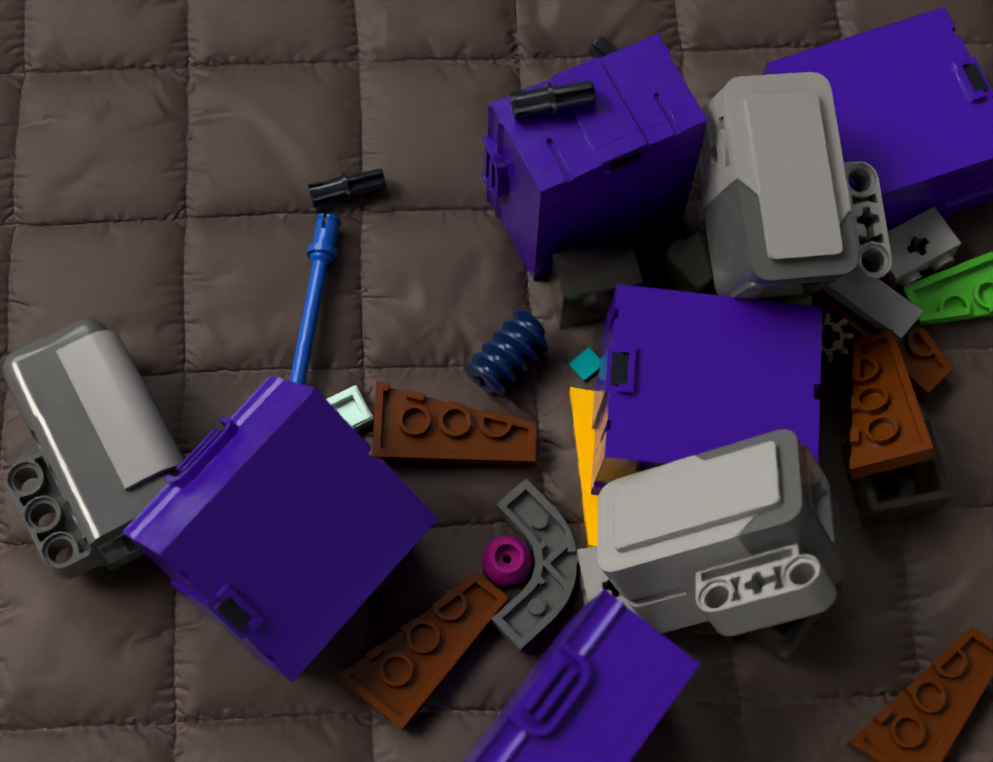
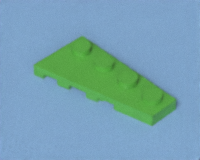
M993 251L913 282L906 287L903 286L899 294L923 310L916 324L923 326L993 316Z

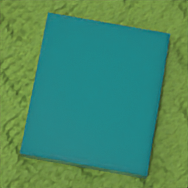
M588 347L568 365L585 382L600 369L601 359Z

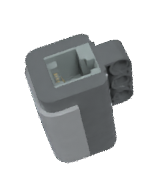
M90 317L81 318L53 331L52 334L46 337L43 336L14 350L6 357L2 366L5 382L39 448V452L11 466L6 475L7 488L41 559L56 576L69 580L98 566H101V568L106 566L108 570L118 568L145 554L122 531L168 484L164 480L168 474L173 477L181 475L176 468L184 460L119 334L114 330H108L97 319ZM38 478V483L32 490L21 491L23 484L28 479ZM48 513H56L54 521L49 526L38 527L42 516ZM73 548V554L68 561L64 563L55 562L56 556L61 550Z

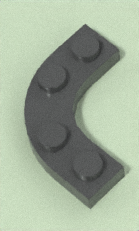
M527 478L496 504V510L525 539L533 552L535 564L532 579L523 591L491 619V623L519 653L542 634L565 609L574 588L577 571L576 546L568 524L558 510Z

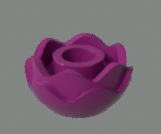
M509 535L499 536L491 540L486 545L481 556L483 572L497 586L521 584L527 579L533 565V556L527 544L521 539ZM509 557L511 562L505 563L503 559Z

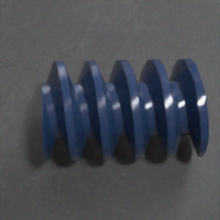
M519 308L513 312V319L509 318L503 322V330L499 329L493 333V341L485 342L482 345V352H477L472 356V364L467 363L463 366V370L468 377L479 387L502 397L507 394V390L502 384L503 381L511 385H516L518 382L512 371L516 370L522 374H526L528 371L523 359L525 358L533 363L537 362L538 356L533 348L536 347L543 352L548 349V344L543 338L545 330L541 323L531 313Z

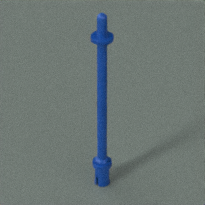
M324 213L317 215L313 242L309 244L306 252L307 257L312 262V268L290 375L291 382L302 385L306 383L327 268L332 263H335L338 257V250L335 247L341 219L333 214H327L326 222H324Z

